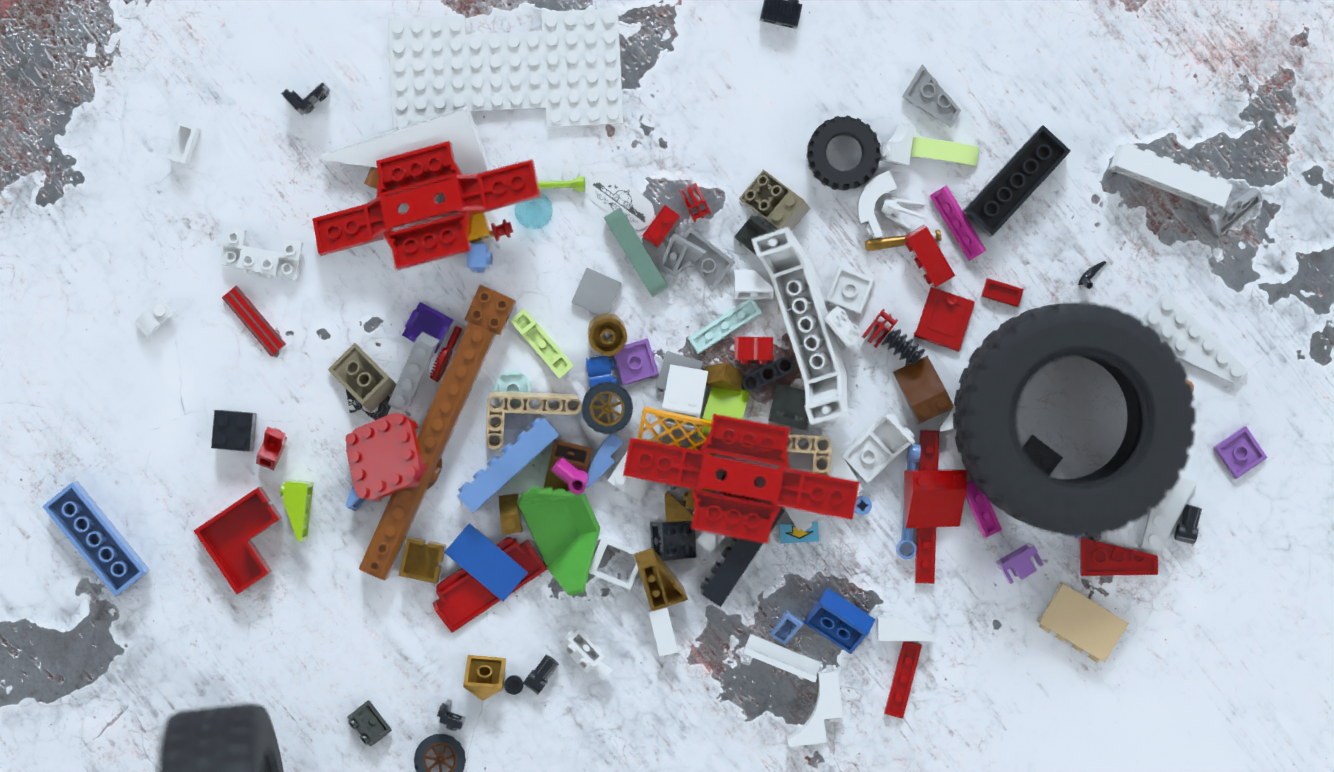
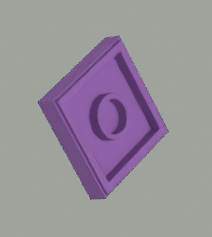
M648 338L624 345L619 353L613 355L622 386L659 375Z
M1243 426L1213 447L1234 479L1239 478L1268 458L1247 426Z

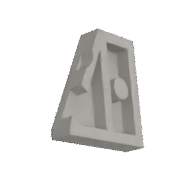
M674 234L658 268L675 277L705 255L707 251Z

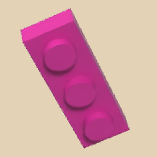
M972 480L968 481L966 500L983 538H987L1001 531L1002 528L987 496L981 493Z

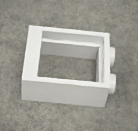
M602 536L589 573L631 590L632 586L636 587L640 577L637 575L639 570L637 563L634 566L628 583L600 572L597 568L607 544L633 555L641 551Z

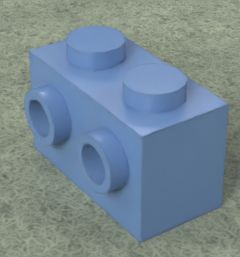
M470 244L472 251L467 252V268L472 269L473 273H485V269H489V265L493 264V255L489 252V246L487 244Z

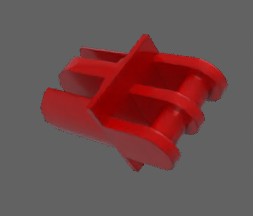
M696 182L693 183V186L700 201H697L691 187H686L693 202L692 205H690L684 190H679L694 223L699 218L703 219L707 214L711 215V211ZM704 204L706 209L701 211L699 205ZM696 207L698 213L693 215L691 209Z
M884 308L861 336L865 339L874 326L877 325V329L867 340V342L871 343L880 331L883 330L884 332L873 345L875 348L878 347L898 322V319L894 320L891 314L888 315L884 312ZM880 316L885 319L882 324L878 321ZM887 321L892 324L889 328L884 326Z

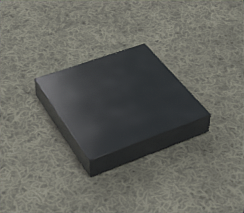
M1033 434L1023 446L1029 459L1048 476L1063 459L1061 455Z

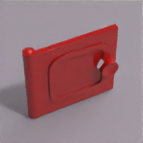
M930 287L913 337L959 352L975 301Z

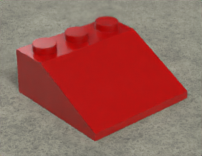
M904 470L905 528L960 527L967 492V470Z

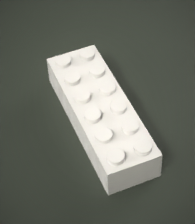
M1128 142L1127 145L1123 144L1116 148L1109 166V170L1214 210L1225 207L1233 186L1228 184V180L1224 178H1212L1210 173L1206 171H1194L1190 165L1184 163L1178 165L1174 163L1172 158L1166 156L1160 158L1156 156L1155 152L1147 149L1145 151L1139 150L1137 145Z

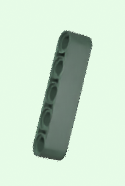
M619 207L604 217L606 223L652 297L669 288L666 280L622 209Z

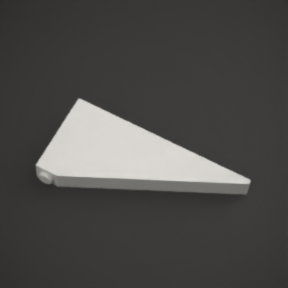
M468 106L326 152L321 156L324 161L377 168V160L450 141L454 160L463 174H478L491 170Z

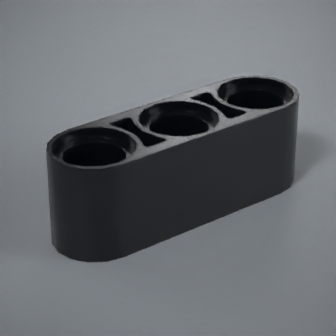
M789 357L780 358L746 375L742 379V386L747 391H755L792 372L794 363ZM787 360L790 363L788 371L781 370V361ZM765 369H770L773 372V377L770 380L764 379L762 375ZM749 377L756 380V385L753 388H748L745 384L746 379Z

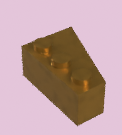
M653 548L634 553L651 611L688 600L684 586Z

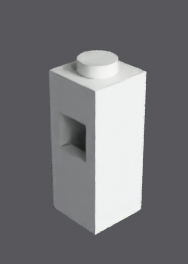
M668 607L655 611L649 610L659 656H664V659L674 657L675 653L678 652V647Z

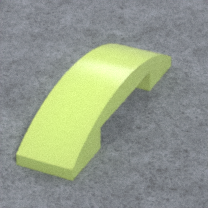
M913 137L910 157L955 162L976 167L979 147L937 139Z
M525 309L510 320L559 379L574 367Z

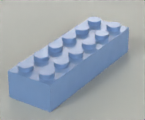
M538 417L530 424L532 428L528 432L526 430L522 431L516 437L518 441L514 445L509 443L501 450L503 455L499 458L495 456L487 463L489 467L485 471L480 469L473 476L475 480L472 483L466 482L458 489L460 492L457 495L458 498L472 513L480 508L560 435L546 417L542 419Z
M78 481L70 483L42 506L115 597L121 595L150 571Z

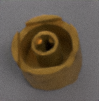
M603 313L590 321L588 339L593 350L604 356H612L619 353L627 341V332L623 321L617 315ZM605 332H609L610 337H606Z

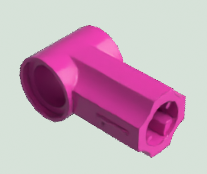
M563 457L560 458L551 471L569 485V490L572 493H583L589 481L588 474L577 470Z

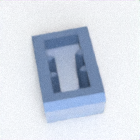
M785 610L769 635L786 645L803 625V622Z

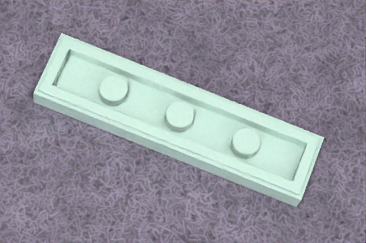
M747 299L690 336L688 340L697 354L761 314L762 311L754 299Z

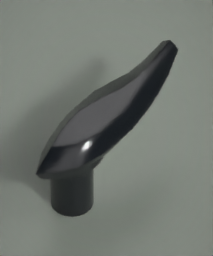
M1106 261L1100 262L1085 271L1080 277L1078 285H1084L1087 289H1091L1093 283L1090 279L1106 264Z

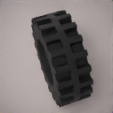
M847 115L846 117L836 116L824 121L814 131L807 146L806 156L809 169H811L814 174L813 176L822 185L831 187L833 190L847 191L858 188L873 176L879 166L881 145L878 142L876 132L872 131L868 123L865 124L861 121L862 119H855ZM847 135L853 137L861 147V160L851 170L842 171L835 169L827 159V146L837 136Z

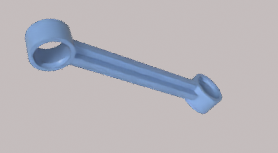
M911 444L907 447V470H918L921 446L918 444ZM904 510L902 536L896 546V551L901 558L910 559L916 554V546L913 543L914 528H905ZM907 542L913 546V551L910 555L903 556L900 553L899 547L902 543Z

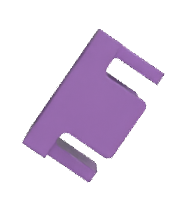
M1030 543L1025 544L995 562L1010 584L1014 583L1007 571L1008 569H1011L1015 577L1018 576L1020 579H1024L1037 571L1031 556H1033L1038 566L1044 565L1037 553L1036 547Z

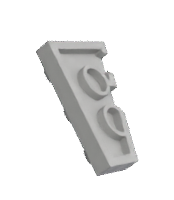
M922 64L902 98L951 127L961 109Z
M1255 187L1210 215L1214 234L1221 237L1262 201L1261 192Z
M690 226L682 238L707 251L705 255L693 264L708 285L710 291L713 292L735 261Z

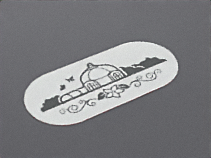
M609 172L597 173L590 179L588 195L595 204L609 214L620 207L634 230L644 229L651 224L654 218V207L646 197Z

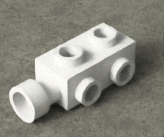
M579 629L575 632L571 630L564 636L565 642L561 647L586 673L594 669L598 673L597 676L604 680L613 671L608 664L605 665L601 661L605 657L602 654V649L598 645L592 644L586 632Z

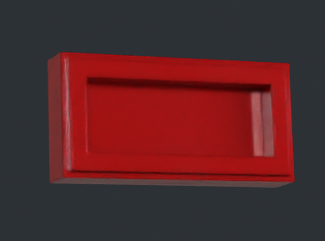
M986 278L981 297L1019 307L1024 289Z

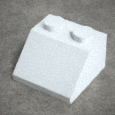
M626 452L608 479V482L640 501L653 481L623 476L627 457Z

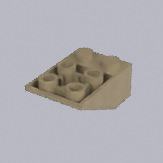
M764 169L739 198L777 231L787 227L792 231L811 209L804 199Z

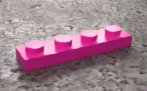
M946 185L931 194L932 201L968 260L970 261L987 251L948 186Z

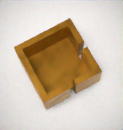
M407 537L398 576L437 584L442 565H439V563L443 562L446 544L432 541L425 544L426 540Z

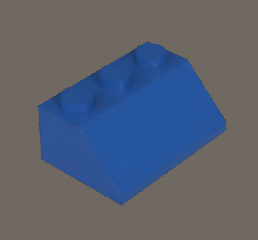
M827 588L819 597L803 623L849 654H852L869 634L876 619Z

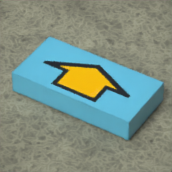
M812 522L813 526L804 532L802 529L798 531L794 523L779 524L781 544L819 541L818 522Z

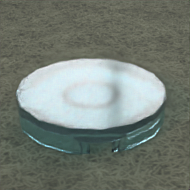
M541 192V198L515 205V216L525 228L540 229L547 225L552 218V203Z

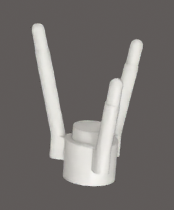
M886 197L881 212L885 213V217L892 219L907 230L911 228L892 214L896 215L897 211L925 219L924 215L899 207L900 204H898L924 206L925 203Z

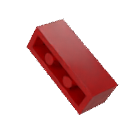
M923 224L904 236L906 239L904 244L908 251H913L916 256L914 261L918 268H923L926 273L923 277L928 285L932 284L936 288L955 276L927 226Z

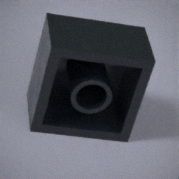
M214 410L211 448L254 451L257 413Z

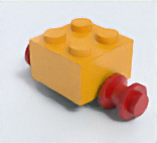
M485 213L473 215L471 235H469L470 244L490 237H495L496 242L504 235L510 238V233L514 232L511 222H506V219H503L500 225L496 226L494 223H491L492 230H490Z

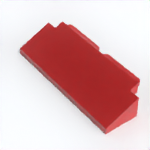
M507 537L497 544L499 548L528 571L511 593L547 570V567L528 539L519 544L516 538ZM461 568L436 585V593L439 599L433 602L435 612L451 633H453L501 601V599Z

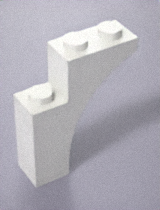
M836 669L818 671L819 687L816 705L806 723L795 733L787 736L788 746L792 747V749H803L804 745H811L812 747L823 746V743H827L824 720L828 719V722H835L843 717L838 671Z

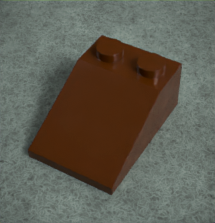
M928 356L919 359L913 367L912 363L893 371L917 424H921L954 408Z

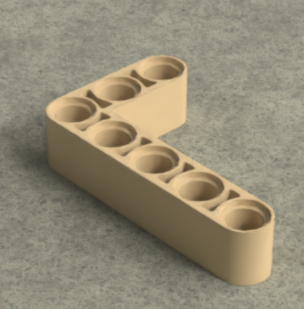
M492 392L487 398L486 444L492 450H498L502 447L505 413L575 415L581 411V400L576 394ZM499 398L501 403L498 406H494L491 404V400ZM512 399H519L521 401L518 406L510 404ZM533 399H537L540 402L536 407L530 406L529 403ZM551 400L559 402L558 406L554 408L548 404ZM574 400L578 402V405L575 408H570L568 403ZM493 417L500 418V422L495 425L490 420ZM492 436H498L500 438V440L497 443H492L489 441L490 437Z
M789 435L790 445L787 448V452L814 453L813 473L830 476L832 452L830 439L824 436ZM805 438L809 441V447L806 450L799 448L798 442L800 439ZM822 439L826 440L829 444L825 451H821L817 446L818 442ZM819 459L827 461L828 466L825 470L817 468L816 464Z

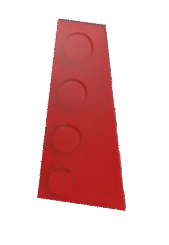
M1080 537V576L1158 575V555Z

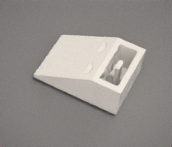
M670 364L662 410L700 418L708 371ZM667 418L666 420H664L668 427H672L677 424L674 421V419ZM687 422L683 424L686 430L691 431L695 429L693 423Z

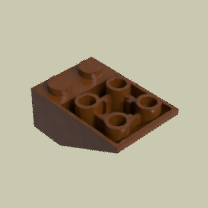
M554 439L544 488H553V491L558 489H565V492L570 491L569 485L551 471L552 467L563 457L577 470L587 473L593 448Z

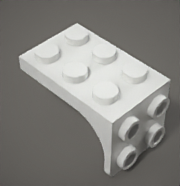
M885 413L842 454L843 458L867 483L904 449L915 443L913 439L915 435L908 428L903 429L899 425L901 420L895 414Z

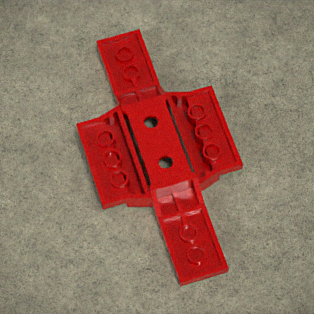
M450 141L377 160L379 183L375 199L367 204L315 217L312 220L317 250L320 256L386 239L392 249L395 269L402 270L472 251L469 235H471L473 215L541 198L533 159L478 174H463L454 160L452 144ZM438 194L445 195V200L441 204L435 202ZM401 204L408 205L406 213H399L398 208ZM456 211L460 212L455 215L392 231L393 228Z
M713 414L710 433L700 451L630 437L623 476L692 489L695 511L691 529L767 544L769 542L771 526L781 507L853 520L860 484L859 481L789 468L787 443L790 428ZM709 453L718 454V455H724V456H729V457H734V458H739V459H744V460H749V461H755V462H760V463H765V464H770V465H775V466H780V467L777 469V468H772V467H767V466H761V465H756V464H751V463H746V462H741V461H736V460H730V459H725V458L710 456ZM724 469L727 472L725 480L720 481L716 478L717 470ZM761 476L765 479L764 487L757 488L754 485L756 477ZM705 488L756 499L771 501L773 505L721 494L705 492L701 490Z

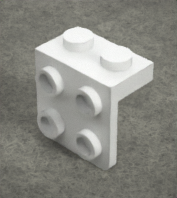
M838 306L824 317L825 321L833 329L837 344L842 350L852 346L862 336L859 328L850 322L846 312Z

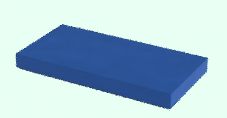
M468 523L444 552L502 601L509 596L528 573L525 568L471 523Z

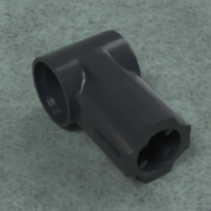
M1185 504L1181 521L1175 530V540L1192 545L1195 544L1198 537L1197 526L1202 508Z
M546 654L535 670L530 672L523 684L538 695L559 663Z

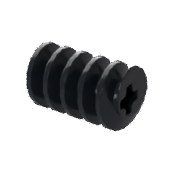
M893 329L881 345L889 343L887 350L889 351L894 348L893 355L895 356L900 353L899 360L901 361L906 358L905 365L912 363L913 367L922 357L925 349L922 348L917 351L919 344L911 346L913 339L906 341L907 334L900 336L902 330L894 331Z

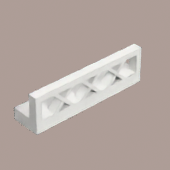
M751 633L743 650V653L807 680L812 682L817 680L816 675L821 662Z

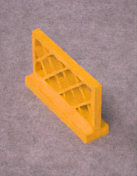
M644 407L637 439L682 447L680 441L688 438L692 445L683 448H695L694 450L700 451L698 446L704 443L708 437L702 431V428L706 426L711 427L712 421ZM646 413L655 415L658 420L650 424L646 419ZM671 418L677 424L669 428L664 420ZM687 422L693 423L695 429L687 432L683 424ZM661 423L665 431L657 434L653 427ZM679 427L684 435L676 438L671 431ZM648 429L654 435L651 439L642 438V433ZM698 431L703 439L695 443L690 435ZM669 434L673 441L664 443L661 437Z

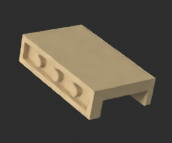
M1059 582L1056 587L1058 590L1042 616L1037 619V622L1041 623L1039 627L1048 633L1050 630L1057 633L1055 637L1064 643L1067 640L1072 642V648L1082 653L1085 650L1090 653L1088 657L1098 663L1101 660L1105 663L1129 623L1064 583Z

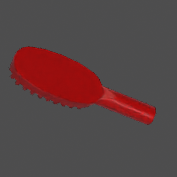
M454 327L447 347H443L441 349L442 352H439L441 355H438L436 358L438 361L435 360L437 364H433L436 367L433 366L431 370L433 373H430V378L433 381L439 382L452 355V349L457 342L462 328Z

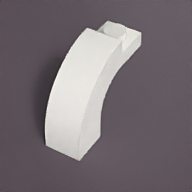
M890 170L876 176L865 186L857 204L859 224L867 222L866 230L868 235L873 236L874 239L883 236L874 213L876 201L880 196L897 189Z

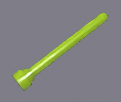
M577 176V178L571 181H538L539 189L573 188L577 192H585V176Z

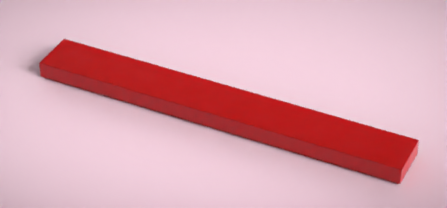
M920 430L919 445L921 446L918 470L938 469L939 430ZM936 527L916 528L915 583L935 584Z

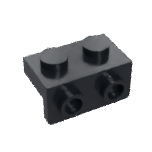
M448 699L446 703L440 705L437 714L440 717L439 723L445 724L449 730H461L466 717L448 711L452 701Z

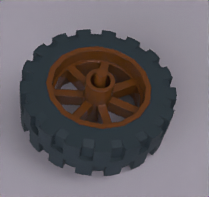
M434 734L425 738L417 747L414 756V767L417 772H431L430 770L436 765L439 767V772H442V764L450 769L448 772H463L466 763L465 751L461 743L447 734ZM434 746H444L440 755ZM431 748L436 757L426 756ZM446 748L450 749L453 753L446 757L443 756ZM454 757L453 766L445 762L446 759ZM425 759L434 760L435 763L428 768Z

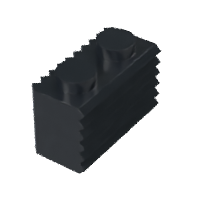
M764 0L760 21L797 29L803 4H799V0Z

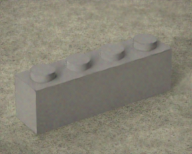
M424 332L418 336L388 405L403 412L408 410L440 340Z

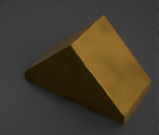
M726 362L705 367V371H708L706 386L741 391L742 371Z
M666 492L664 494L666 522L693 521L694 515L670 493Z

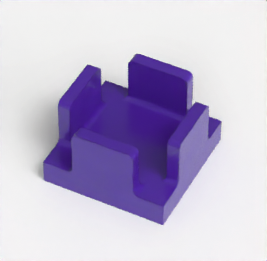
M419 302L417 308L411 313L402 336L415 343L418 336L424 332L440 340L434 352L437 353L454 319Z

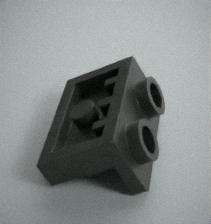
M369 700L347 716L349 725L354 730L357 729L361 734L360 738L363 743L370 747L392 731Z

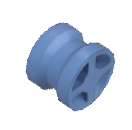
M860 495L856 499L854 512L859 515L868 514L872 509V503L869 498Z

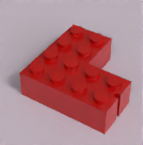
M257 487L194 530L236 595L272 572L251 540L282 519L274 504H268L271 500L262 487Z

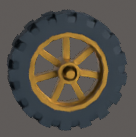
M598 383L591 387L583 398L581 408L583 419L590 428L598 433H616L625 428L633 413L631 396L625 388L617 383ZM610 394L608 402H605L601 395ZM612 396L617 397L619 402L611 404ZM599 398L603 406L593 405L594 401ZM621 405V413L613 410L612 408ZM593 409H602L603 411L596 417ZM610 412L614 413L619 417L616 420L611 421ZM604 413L607 414L608 422L599 420Z

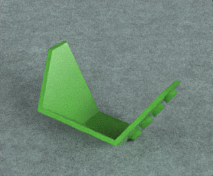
M529 488L528 492L520 494L517 505L548 571L568 596L584 593L600 532L599 523L586 495L574 494L571 491L565 492V489L553 491V488Z

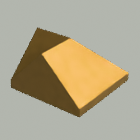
M468 655L463 687L482 701L502 691L504 687L506 658Z

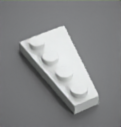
M1180 477L1171 491L1167 490L1165 493L1166 498L1157 507H1150L1141 547L1157 551L1162 550L1197 481Z

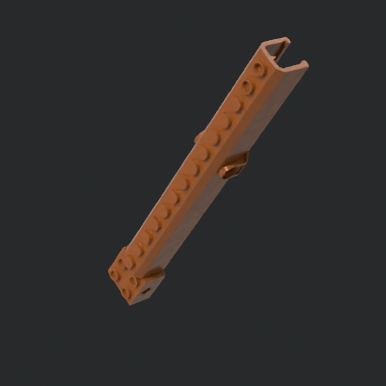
M479 285L464 319L468 321L467 326L417 436L422 461L427 463V471L424 470L423 476L419 481L420 485L417 487H408L391 494L359 566L361 571L382 580L388 579L427 490L436 483L442 470L443 453L496 334L502 335L516 300Z

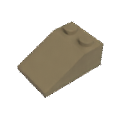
M356 343L328 369L370 412L396 387V383Z

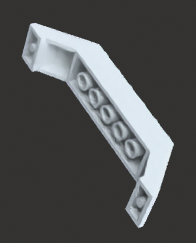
M789 227L752 239L757 258H760L771 276L803 377L806 395L805 409L810 425L848 414L847 372L834 331L824 319L828 312L811 260Z

